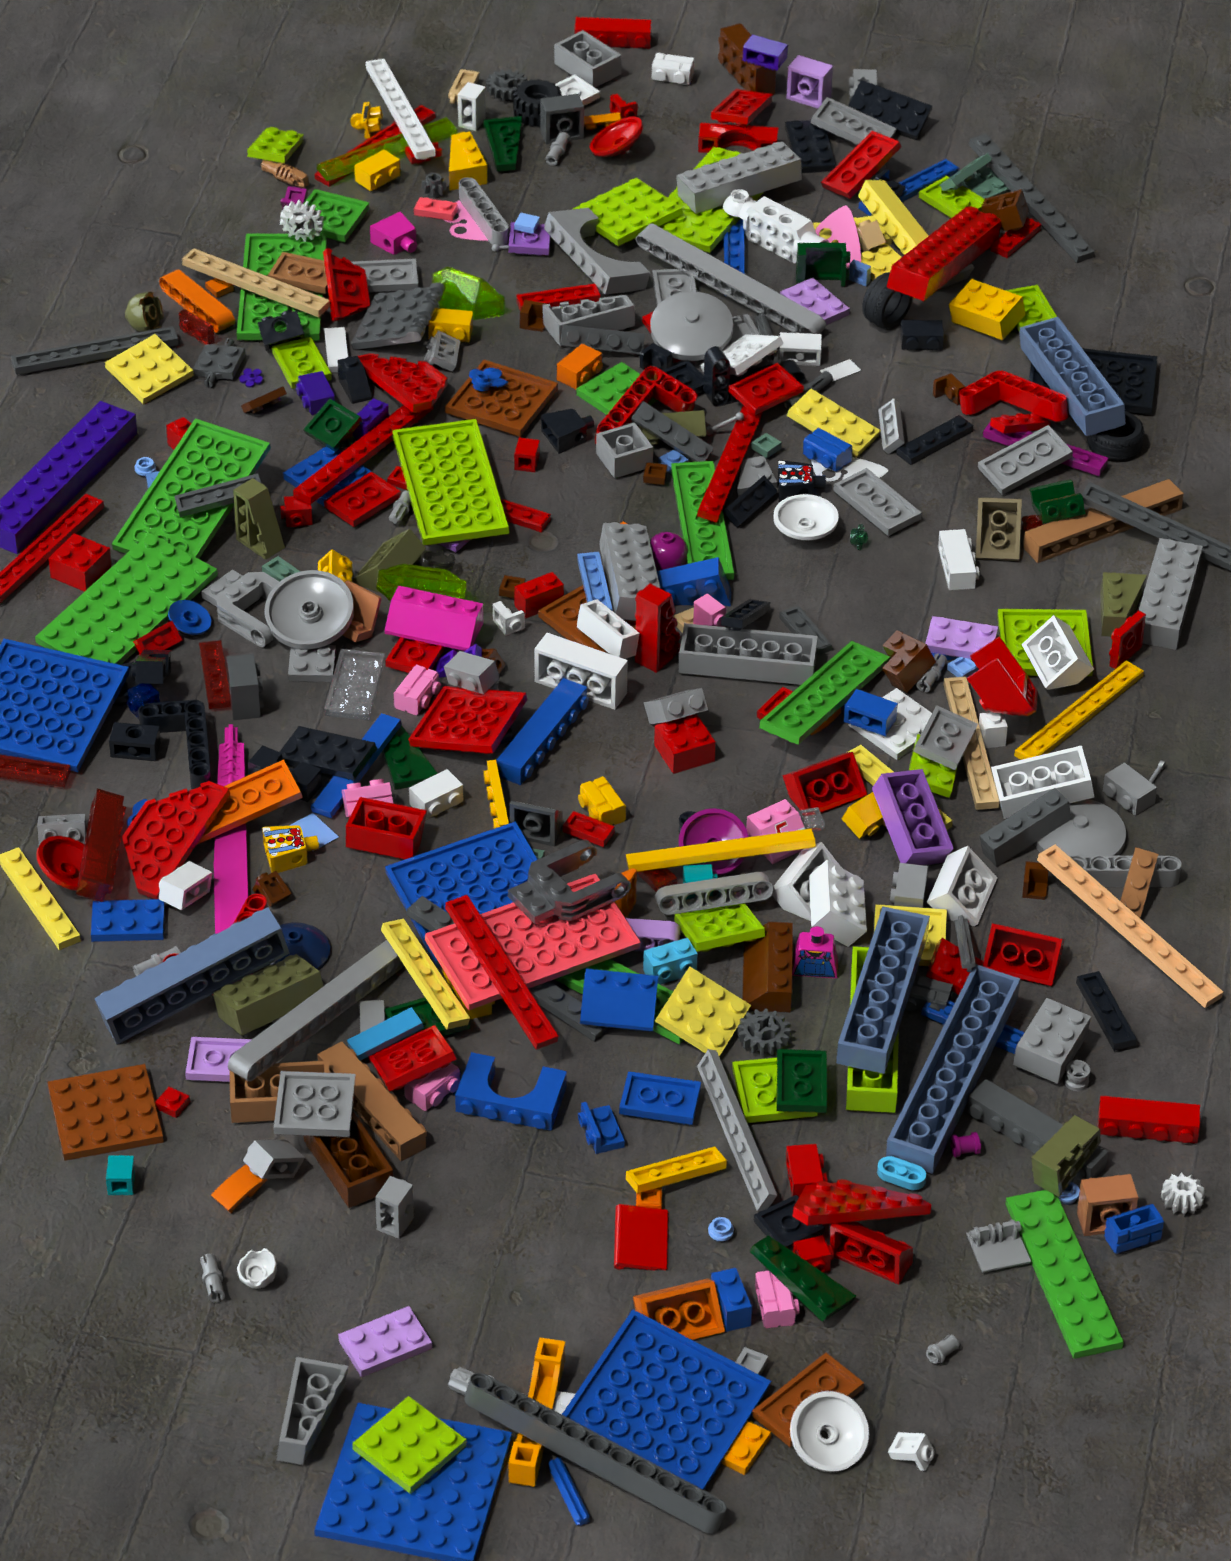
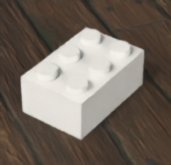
M826 860L809 875L811 926L823 928L825 934L834 935L836 941L849 947L867 932L864 880L846 871L841 866Z

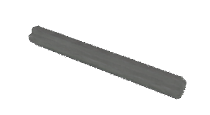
M759 313V316H755L759 334L773 336L767 317L763 313ZM778 350L771 355H767L771 365L775 363L781 364Z
M960 915L958 920H954L961 966L962 968H967V972H971L972 968L976 967L970 928L968 919H963V915Z

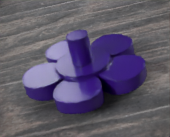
M247 368L243 371L244 375L239 377L240 383H245L248 388L263 382L260 369H255L252 372V369Z

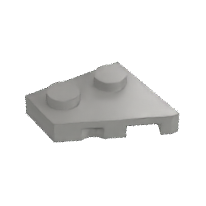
M764 456L743 460L737 486L738 496L742 495L763 475L777 489V480Z

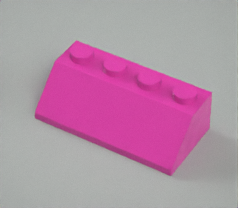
M398 586L391 599L385 634L465 651L473 646L483 625V603Z

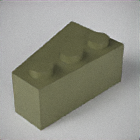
M1076 1115L1068 1122H1065L1062 1128L1031 1157L1034 1183L1060 1197L1101 1143L1100 1129Z

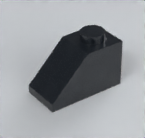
M358 356L337 360L338 380L351 403L355 404L372 400L365 369Z

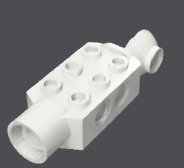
M738 189L734 190L724 201L723 209L726 213L743 219V229L749 241L794 264L797 259V243H829L827 239L816 234L812 220L765 196L756 202L749 196L747 191Z

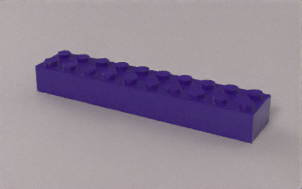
M99 401L0 499V548L18 554L137 434L136 414Z

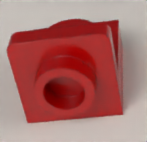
M618 94L610 95V112L620 113L621 119L638 117V103L634 101L626 104L625 100H622Z

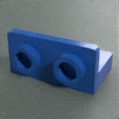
M582 1102L581 1112L578 1113L579 1124L581 1127H585L587 1143L593 1146L595 1153L599 1154L624 1148L625 1140L610 1105L589 1109L587 1102Z

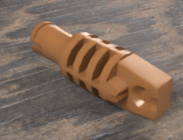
M263 160L261 163L262 170L273 174L277 180L302 188L309 185L308 175L298 168L283 162L275 163L269 160Z

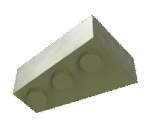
M254 478L235 488L233 494L236 540L266 560L285 548L268 488Z
M1103 572L1101 584V636H1111L1116 628L1121 627L1129 616L1132 617L1134 612L1137 611L1145 590L1147 575Z

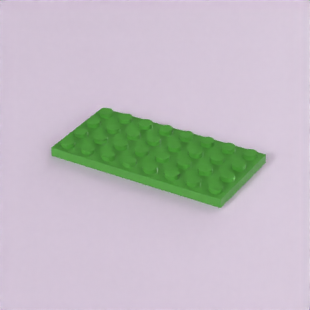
M246 234L243 267L268 276L282 252L324 260L323 251L327 246V234L315 235L313 240L307 237L306 241H303L302 237L296 240L295 235L289 237V234ZM241 288L237 340H262L257 322H260L262 318L267 316H273V318L281 316L282 312L288 310L298 312L305 338L311 337L312 340H320L321 316H313ZM305 290L312 294L323 297V293H316L314 291ZM279 325L275 331L282 333L286 330V327Z
M195 418L112 543L113 549L127 554L145 536L151 533L199 559L233 508L234 503L180 517L174 496L254 475L270 451V443Z
M149 533L35 636L36 643L44 648L121 665L137 651L133 643L134 640L166 624L169 621L168 610L170 606L179 600L191 601L218 576V570Z

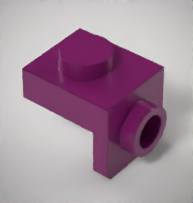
M288 186L285 198H282L280 202L282 208L284 209L285 205L289 206L291 201L297 204V201L300 200L304 204L308 195L307 189Z

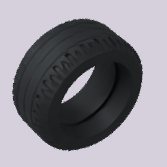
M890 272L881 274L874 279L868 287L862 302L864 317L884 329L897 325L909 311L913 300L911 296L886 288Z
M1125 411V425L1099 432L1095 435L1087 436V443L1093 453L1108 457L1109 461L1128 460L1135 457L1142 448L1144 426L1135 415ZM1116 433L1126 437H1111L1106 434Z

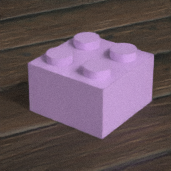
M798 55L788 66L787 99L819 108L827 97L831 98L833 65Z

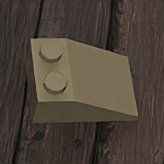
M978 498L976 559L1019 561L1022 499Z

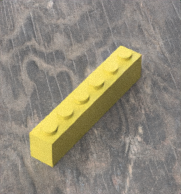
M865 180L858 197L905 255L928 237L927 233L885 180Z

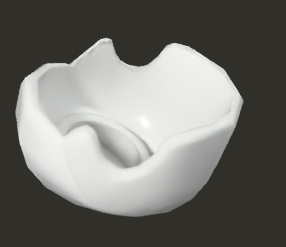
M265 1248L262 1251L250 1250L239 1261L237 1267L240 1281L250 1288H263L270 1284L277 1272L275 1256Z

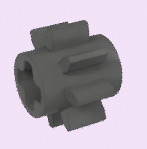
M430 173L426 176V180H422V189H424L425 194L429 197L437 198L443 195V190H447V181H444V177H441L438 173Z

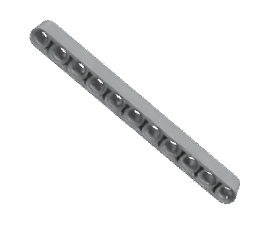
M649 224L636 237L637 244L645 251L753 311L763 313L768 319L793 333L820 334L826 328L825 320L818 314L655 224Z
M388 940L381 943L238 1049L229 1059L228 1069L247 1081L254 1080L402 969L404 964Z

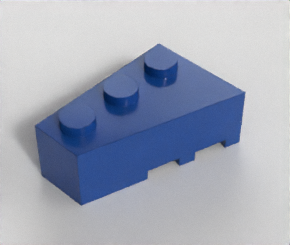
M719 557L657 571L660 589L672 594L674 605H694L695 600L709 594L724 606H731V587Z

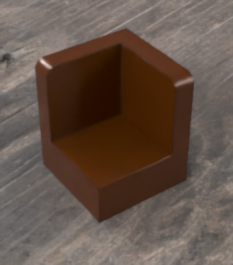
M525 300L520 311V328L543 332L545 329L543 324V305L546 303Z
M1026 861L1022 898L1046 899L1049 870L1041 863Z

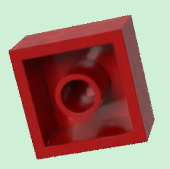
M75 533L49 557L50 578L84 592L112 567L109 547Z
M697 713L655 725L654 746L673 774L715 762L716 742Z

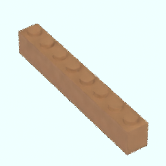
M1170 479L1121 497L1166 516L1182 509L1184 493ZM1091 507L1085 509L1084 515L1053 521L1026 531L1023 548L1037 563L1129 530L1134 528V526Z

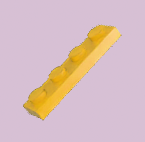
M496 760L487 761V770L483 771L484 783L489 784L486 787L487 798L492 800L490 802L491 816L496 817L493 819V828L495 829L507 825L509 822Z
M714 1146L626 1171V1180L636 1193H641L726 1169L727 1160Z

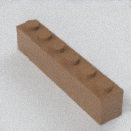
M340 1042L317 1054L318 1061L329 1060V1073L356 1075L353 1109L400 1161L426 1149L427 1132L424 1126L420 1123L418 1124L413 1119L411 1112L400 1105L393 1093L390 1094L381 1079H376L368 1065L362 1063L357 1058L353 1049H349L343 1042Z

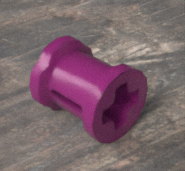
M972 1132L968 1136L957 1137L952 1135L950 1137L951 1151L955 1158L960 1157V1154L971 1152L980 1154L981 1143L977 1132Z

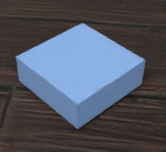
M520 213L514 224V230L533 234L540 222V217Z
M959 657L947 665V670L956 677L967 678L979 670L971 659Z

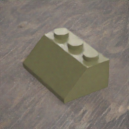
M704 410L662 413L701 439L706 436ZM638 425L651 445H658L659 441H662Z
M408 529L383 542L353 577L352 582L379 593L388 589L393 591L400 585L401 582L399 580L411 572L410 567L422 559L421 554L426 547L412 530Z

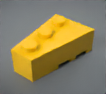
M460 132L451 135L449 191L459 189V181L467 177L475 179L479 185L487 184V164L471 132Z

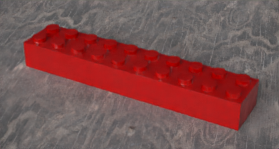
M972 206L965 207L892 264L886 288L925 301L991 247V244L999 236L1002 224L1000 218H997L992 213L980 212Z

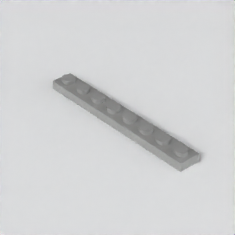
M708 1049L697 1065V1068L755 1208L761 1212L769 1208L775 1200L777 1193L716 1050Z

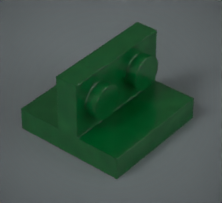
M329 399L303 430L306 435L337 452L340 447L348 448L356 442L352 433L363 420L359 415Z

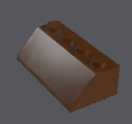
M768 922L763 925L765 937L757 938V940L752 942L744 941L742 1000L751 1005L748 1011H755V1009L764 1011V1009H767L768 1012H791L793 923Z

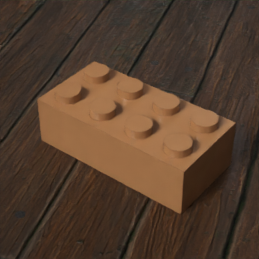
M329 1060L275 1063L252 1081H247L229 1070L232 1123L274 1121L280 1072L329 1073Z

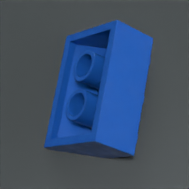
M586 969L580 1024L653 1031L658 976Z

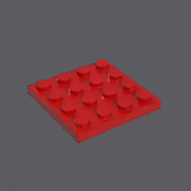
M444 686L409 737L410 746L493 754L527 702V695L525 692L487 690L484 694L460 687Z

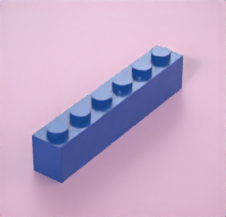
M565 678L560 681L497 758L500 778L522 785L526 778L531 777L534 768L543 762L547 752L554 748L559 737L564 736L568 726L574 723L580 711L587 707L589 697H587L586 686Z

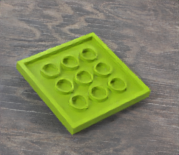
M638 178L631 179L627 183L614 187L612 190L573 208H590L599 218L596 232L617 246L636 238L649 224H655L659 227L683 215V208Z
M998 609L999 636L1026 674L1038 676L1022 644L1054 615L1071 627L1093 666L1086 610ZM1093 671L1089 673L1087 676H1092Z

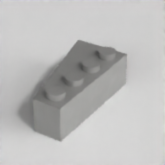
M627 295L600 298L599 302L589 299L581 300V304L574 305L562 302L557 307L545 304L543 305V324L558 345L563 346L560 345L562 325L616 331L624 330L635 326V308Z
M296 1357L279 1440L278 1461L304 1464L346 1385L348 1366Z

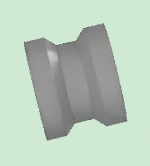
M1073 1060L1067 1064L1064 1083L1068 1089L1083 1091L1088 1087L1089 1065L1081 1060Z

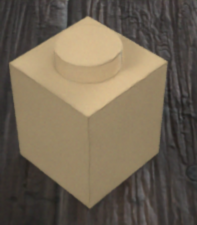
M868 219L859 223L860 227L857 228V233L863 252L886 243L877 220L871 222Z

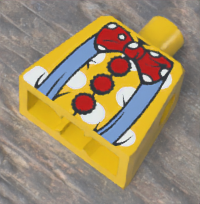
M298 825L262 827L263 845L271 873L274 871L280 873L307 864V851L319 849L317 835L303 837L301 827Z

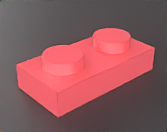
M421 197L414 207V215L450 221L453 220L458 211V203Z

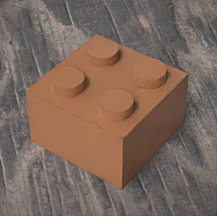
M1131 1174L1081 1180L1077 1216L1084 1236L1104 1234L1107 1218L1137 1209L1138 1195Z

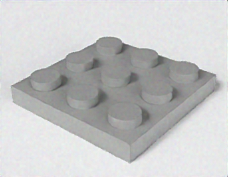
M281 1071L274 1120V1134L350 1137L356 1075L347 1073Z

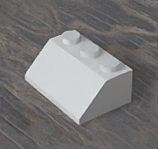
M1054 615L1022 644L1047 690L1078 684L1094 670L1071 627Z
M822 842L817 843L814 848L803 849L773 886L772 896L783 910L811 921L809 875L826 860L839 865Z
M966 846L947 855L927 903L933 909H947L946 919L958 920V916L963 915V919H968L970 926H976L995 885L997 876L969 846Z

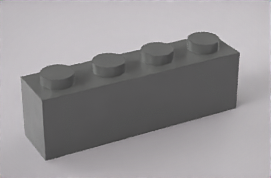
M1056 788L1047 792L980 835L983 854L998 867L1071 820L1069 801Z

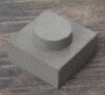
M744 1347L735 1363L761 1375L768 1363V1356Z

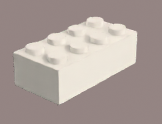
M546 633L535 647L536 683L555 689L563 678L587 687L589 701L614 710L627 694L628 660L550 633Z
M1082 746L991 767L1004 819L1012 816L1054 788L1069 803L1094 798L1092 781Z

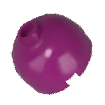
M661 532L649 540L656 571L687 564L688 547L680 535L672 532Z

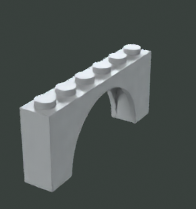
M590 208L548 212L544 230L605 295L646 290L650 272L641 262H625L603 256L592 250L582 240L585 237L595 235L596 225L599 220Z

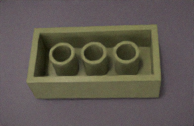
M295 954L287 956L284 960L274 965H268L257 973L247 975L242 980L233 984L225 985L220 990L214 992L213 995L219 1018L240 1035H244L286 1015L321 989L323 982L320 971Z

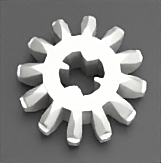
M1181 1172L1179 1177L1172 1174L1169 1180H1165L1161 1198L1165 1204V1209L1172 1208L1173 1214L1178 1211L1182 1212L1183 1215L1187 1211L1194 1214L1203 1204L1205 1191L1204 1187L1201 1186L1200 1180H1193L1192 1174L1186 1177Z

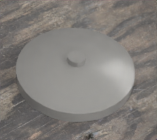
M682 292L666 298L655 308L650 323L651 336L654 343L670 351L673 358L685 361L704 360L705 353L709 348L718 346L723 350L728 345L733 334V318L728 307L718 298L702 292Z
M319 570L301 571L284 578L272 589L265 604V618L273 636L281 643L297 649H315L334 642L346 632L354 616V601L348 586L339 577Z
M1085 799L1069 803L1072 819L1034 843L1040 853L1056 844L1069 857L1076 855L1119 856L1125 846L1126 828L1120 816L1110 807L1094 800Z

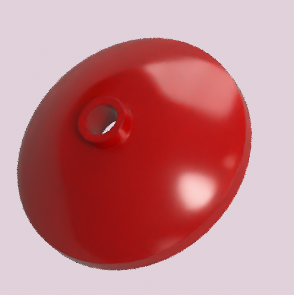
M626 117L613 122L593 138L590 144L591 152L600 157L626 153L640 137L643 130V122L638 117Z
M65 836L48 837L41 842L37 849L36 857L43 873L55 884L73 891L92 890L103 879L104 869L98 856L85 844Z

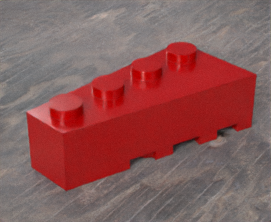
M648 584L637 593L635 598V630L640 633L635 662L657 673L679 653L681 644L678 641L681 637L680 633L675 629L678 623L677 619L673 617L675 608L672 594L652 584Z

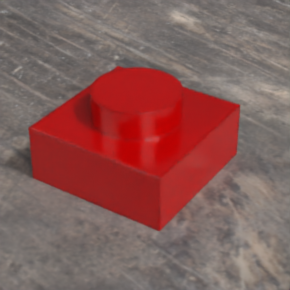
M168 1087L156 1100L155 1106L157 1110L177 1118L190 1103V1096Z

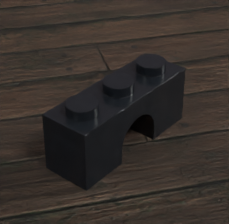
M143 650L140 656L135 659V663H132V677H136V683L163 684L166 676H169L171 673V650Z
M262 745L248 761L249 775L282 761V753ZM301 761L297 767L289 770L301 791L303 798L300 799L308 802L322 786V771L318 767Z

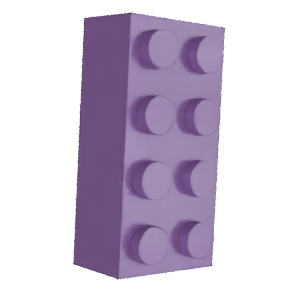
M923 769L881 774L872 787V791L900 863L914 865L944 863L947 855L954 848Z

